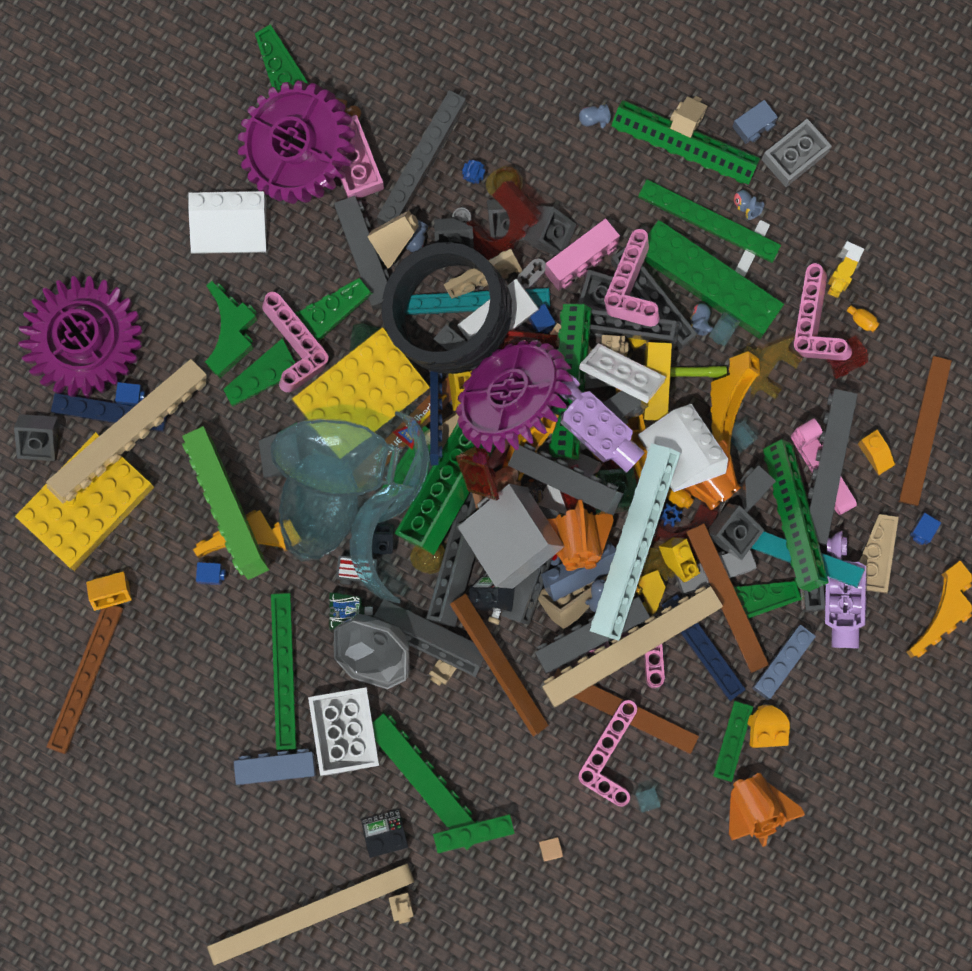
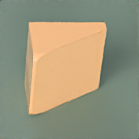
M558 837L539 842L543 861L563 857Z

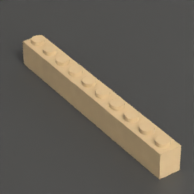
M190 359L46 481L47 488L63 504L67 500H73L77 495L76 492L81 488L85 489L88 487L96 475H102L110 463H116L124 451H130L138 439H144L152 427L159 426L164 421L166 415L173 414L178 409L180 403L187 402L192 397L193 392L201 390L206 385L207 374Z
M705 586L695 591L696 595L689 599L686 596L678 601L679 605L672 608V606H669L661 611L663 615L657 619L655 616L645 621V626L640 629L638 626L628 631L629 635L625 638L620 636L619 641L612 640L611 643L613 645L605 648V646H602L594 651L596 655L588 658V656H585L577 661L579 665L573 669L569 666L562 670V675L556 679L552 676L545 680V685L542 686V689L553 707H557L721 609L723 605L712 587L710 586L707 589Z

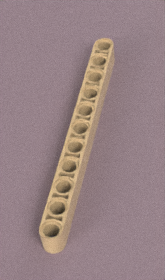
M407 863L207 946L213 965L414 883V878Z

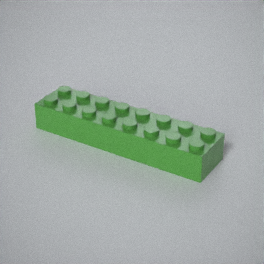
M204 426L183 435L185 443H182V446L190 457L189 462L193 470L198 475L196 478L204 490L203 494L207 503L212 508L210 511L219 524L217 527L226 541L225 546L233 557L232 562L236 570L248 580L269 571L212 438Z

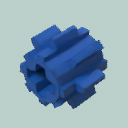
M469 160L468 164L465 163L462 169L463 179L473 184H479L480 180L483 181L486 173L485 165L479 161Z
M667 503L666 509H662V516L659 517V520L664 521V527L666 524H670L673 528L674 522L680 523L681 519L678 515L682 511L676 510V504L670 507ZM671 511L674 518L671 517L669 520L666 513Z

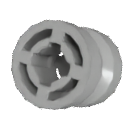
M461 207L453 212L452 218L469 226L471 225L469 210Z

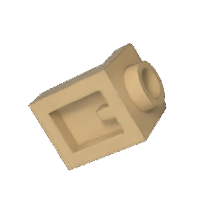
M438 660L432 671L429 672V675L432 676L430 680L439 686L441 683L446 685L457 668Z

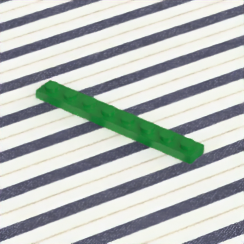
M646 180L638 195V198L770 263H773L781 247L780 244L649 180Z
M271 594L276 750L296 749L291 594Z

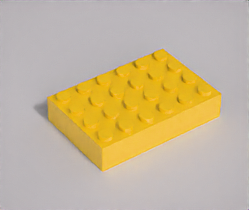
M382 327L291 398V400L336 457L341 459L430 387L403 352L393 344Z
M95 432L67 463L96 440L99 435ZM121 456L116 463H110L102 475H96L88 487L85 489L81 488L76 492L77 495L73 500H67L63 504L45 484L15 517L69 568L75 571L150 493L154 486Z

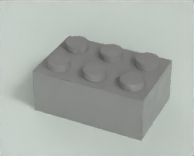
M806 119L764 153L762 161L781 183L787 187L826 156L832 146L814 125Z

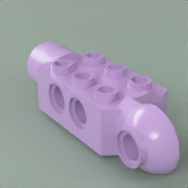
M571 375L573 381L562 383L571 390L572 394L559 395L566 400L569 398L573 402L562 414L560 423L602 462L613 460L625 472H628L645 453L631 440L633 431L590 391L582 393L578 389L580 383Z
M839 531L832 538H828L827 555L842 561L843 556H847V538L843 537V531ZM844 561L865 569L858 588L828 578L829 583L826 584L825 624L832 627L833 648H859V628L866 625L867 567L860 562Z

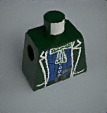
M329 593L330 631H334L336 626L357 614L373 617V606H362L361 597Z

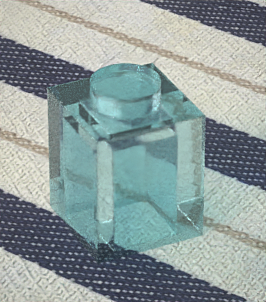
M724 312L709 337L717 344L725 346L737 329L740 321Z
M744 420L741 423L738 421L734 423L731 436L732 443L741 453L758 439Z
M655 788L634 794L640 813L661 807Z

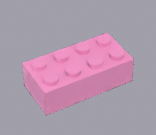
M355 115L351 117L352 122L348 125V127L355 130V136L348 139V142L355 145V151L347 153L346 157L350 158L352 163L351 166H342L341 169L344 171L345 177L340 180L347 198L355 196L356 199L383 190L384 185L358 117Z
M605 218L548 261L545 265V275L558 291L562 288L567 289L572 285V280L576 277H583L588 268L592 265L596 267L603 261L602 258L608 254L610 256L617 250L620 235Z

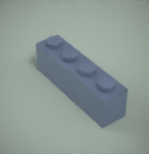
M608 540L601 559L593 569H585L583 567L567 571L562 563L541 574L545 591L553 601H556L608 575L616 548Z
M802 625L797 626L752 689L766 700L771 699L816 636Z
M309 749L297 750V754L289 755V751L277 752L278 756L270 757V753L259 754L258 758L250 759V756H240L238 761H234L236 785L316 776L314 753L309 752Z

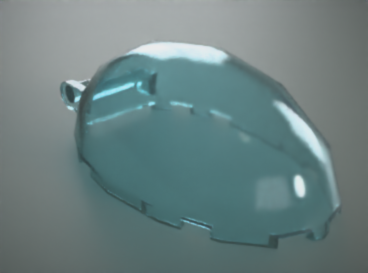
M309 419L294 423L278 432L270 445L272 462L285 478L292 480L306 490L335 497L363 495L364 493L377 490L382 484L394 486L399 454L403 449L397 445L387 444L384 438L368 427L344 419ZM388 451H392L387 476L382 478Z
M312 449L310 455L306 456L292 468L282 488L279 506V528L286 550L301 562L320 560L333 552L349 533L358 506V487L352 475L353 472L348 467L349 460L345 459L344 461L316 452V449Z

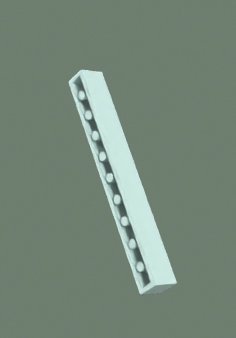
M652 443L650 445L631 506L629 507L628 516L610 565L608 577L604 583V589L598 602L594 619L592 620L591 632L618 641L620 639L680 452Z

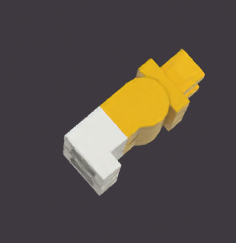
M848 241L845 243L838 256L843 260L827 283L831 285L827 294L838 298L842 290L845 291L852 280L850 277L855 271L864 248Z

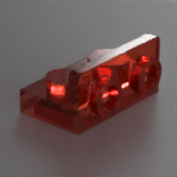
M856 336L846 340L852 349V355L849 359H825L833 370L835 379L847 375L850 371L860 368L868 362L867 350ZM845 346L840 347L838 353L843 352Z

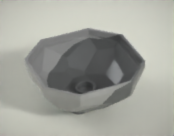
M357 614L334 629V659L352 679L385 689L406 681L410 666L409 644L406 635L399 627L379 618Z

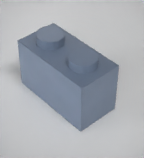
M763 100L736 119L732 127L744 143L747 144L750 141L755 142L761 137L760 134L765 130L767 132L772 130L776 126L775 123L778 117L767 102Z

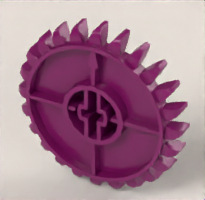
M72 276L71 289L69 290L60 280H57L56 284L59 294L55 295L49 289L43 288L47 302L43 303L33 298L31 301L39 312L35 314L24 311L23 313L33 324L32 326H19V330L30 337V340L18 342L19 346L25 350L32 351L24 355L22 360L29 364L37 363L29 372L33 376H40L45 373L40 383L47 387L56 382L53 391L57 394L62 393L66 387L70 397H76L79 390H82L86 397H90L93 388H97L101 394L105 393L106 383L110 382L112 385L117 386L119 382L117 376L120 373L125 376L130 374L129 369L126 367L127 363H136L138 360L132 351L142 347V343L134 339L135 336H139L142 333V327L139 325L132 326V324L139 319V314L137 311L127 314V311L132 306L131 300L126 298L119 303L122 295L121 290L116 287L109 295V285L106 280H102L98 290L95 289V282L91 276L87 277L85 288H82L79 280ZM83 322H86L89 325V327L95 332L94 335ZM75 324L89 342L88 346L84 347L71 329L72 325ZM65 336L77 350H72L73 347L65 340Z
M523 340L517 345L511 343L502 350L497 349L489 358H484L478 368L472 370L469 380L464 382V391L459 394L457 399L461 403L456 408V413L459 416L457 422L462 429L463 435L469 441L471 440L478 449L480 444H482L487 452H491L492 444L494 443L496 448L501 453H504L505 439L515 450L519 449V434L530 444L533 443L530 431L532 426L541 433L546 434L547 431L541 419L545 417L554 422L558 421L550 407L555 406L563 409L567 407L557 394H572L571 390L562 383L573 381V378L566 371L571 369V367L564 360L565 357L561 352L554 349L548 343L542 344L540 341L534 340L529 344L526 340Z

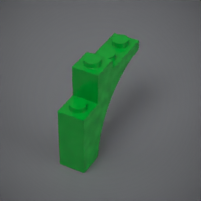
M211 281L206 287L218 304L221 329L216 347L205 363L221 379L254 349L251 344L253 342L246 333L242 334L257 321L255 316L257 312L251 305L246 306L243 302L239 305L231 296L228 298L224 294L226 292L219 283L215 285Z

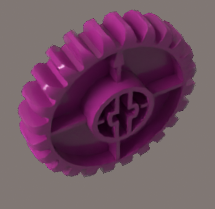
M297 81L292 85L289 82H285L281 86V91L271 87L268 92L269 98L267 99L260 95L257 98L260 106L258 108L253 106L248 108V113L252 116L251 119H243L241 125L247 128L246 132L238 134V140L245 143L244 146L238 149V155L246 158L242 161L241 166L243 170L249 172L248 180L257 185L259 191H264L272 199L277 201L284 200L290 204H295L298 200L308 203L312 195L317 198L324 196L323 187L333 190L336 187L333 179L335 177L339 179L345 177V173L341 169L342 166H351L352 160L346 157L349 152L355 151V145L348 142V139L355 136V130L348 127L352 122L351 115L344 112L345 105L343 102L337 100L332 92L326 89L323 90L321 86L315 83L308 85L304 81ZM292 136L305 143L304 148L301 149L288 142L289 137Z

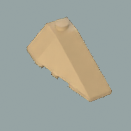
M606 575V576H604V577H602V578H600V579H598V580H601V579H602V580H605V581H606L608 575ZM593 582L556 601H553L545 589L540 592L538 601L552 621L565 629L578 620L590 607L585 604V601L592 598L591 586Z

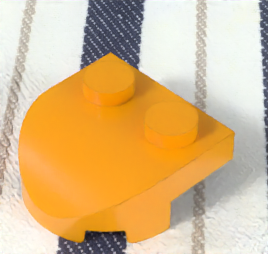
M773 705L759 706L758 710L753 715H750L747 724L751 726L749 745L752 748L788 746L790 723L787 716Z

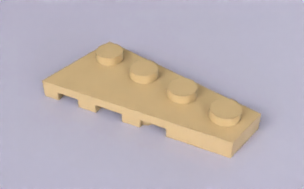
M511 249L503 251L498 256L488 260L500 272L503 279L508 278L510 273L516 272L519 274L522 272ZM474 268L467 270L456 278L450 279L444 284L451 299L474 291L478 285L484 287L488 285L484 274Z
M879 514L859 561L867 567V591L888 593L899 517Z

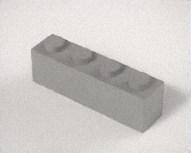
M750 550L742 560L730 553L725 554V551L718 553L729 579L751 572L757 568ZM699 560L696 561L700 574L689 581L683 582L675 574L682 596L692 593L703 586L705 588L710 586Z

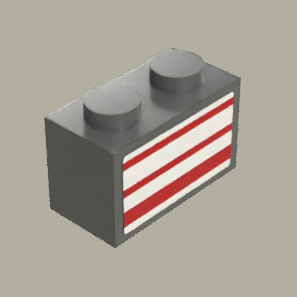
M338 556L336 579L342 585H352V582L359 583L361 587H371V584L376 585L378 560Z
M823 586L810 592L800 589L802 613L818 612L825 609Z

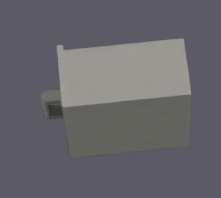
M508 484L499 493L496 490L492 491L477 504L479 509L458 526L495 587L513 589L565 547L530 494L528 487Z

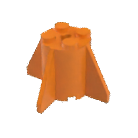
M724 439L718 444L728 457L726 474L684 488L691 495L705 502L710 510L717 507L720 502L729 499L741 488L736 481L729 446Z
M578 500L576 508L566 511L565 516L561 517V515H558L554 519H547L565 546L556 554L563 562L567 571L583 567L585 569H593L597 566L596 563L602 557L614 521L611 514L593 515V512L589 514L587 509H584L582 500Z
M757 773L749 779H739L733 784L734 788L730 794L729 836L731 840H735L747 835L751 837L755 835L762 847L767 844L768 836L777 832L776 827L779 825L783 827L787 821L802 817L805 813L802 807L769 784L761 773Z

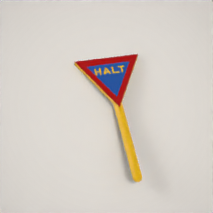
M444 394V395L440 398V399H442V402H443L444 399L447 397L446 394ZM430 410L418 422L392 433L413 450L420 425L430 415Z

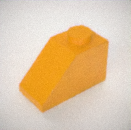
M878 430L869 434L858 443L878 475L895 466L890 449Z

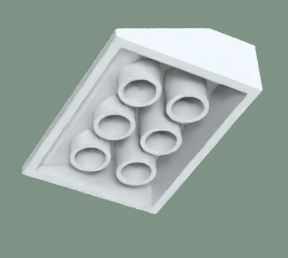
M264 191L189 193L191 254L266 252V195Z
M692 404L671 411L638 434V438L647 452L651 443L680 452L670 484L673 492L726 474L728 457Z
M367 687L308 697L320 776L379 766Z

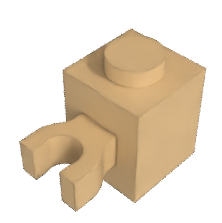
M409 892L389 897L394 921H399V924L410 922V917H414Z

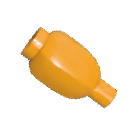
M852 305L847 309V312L853 315V321L865 331L874 332L880 324L877 322V318L865 309H856Z
M669 487L667 493L668 500L679 508L689 509L694 502L691 494L684 489L673 492L671 487Z

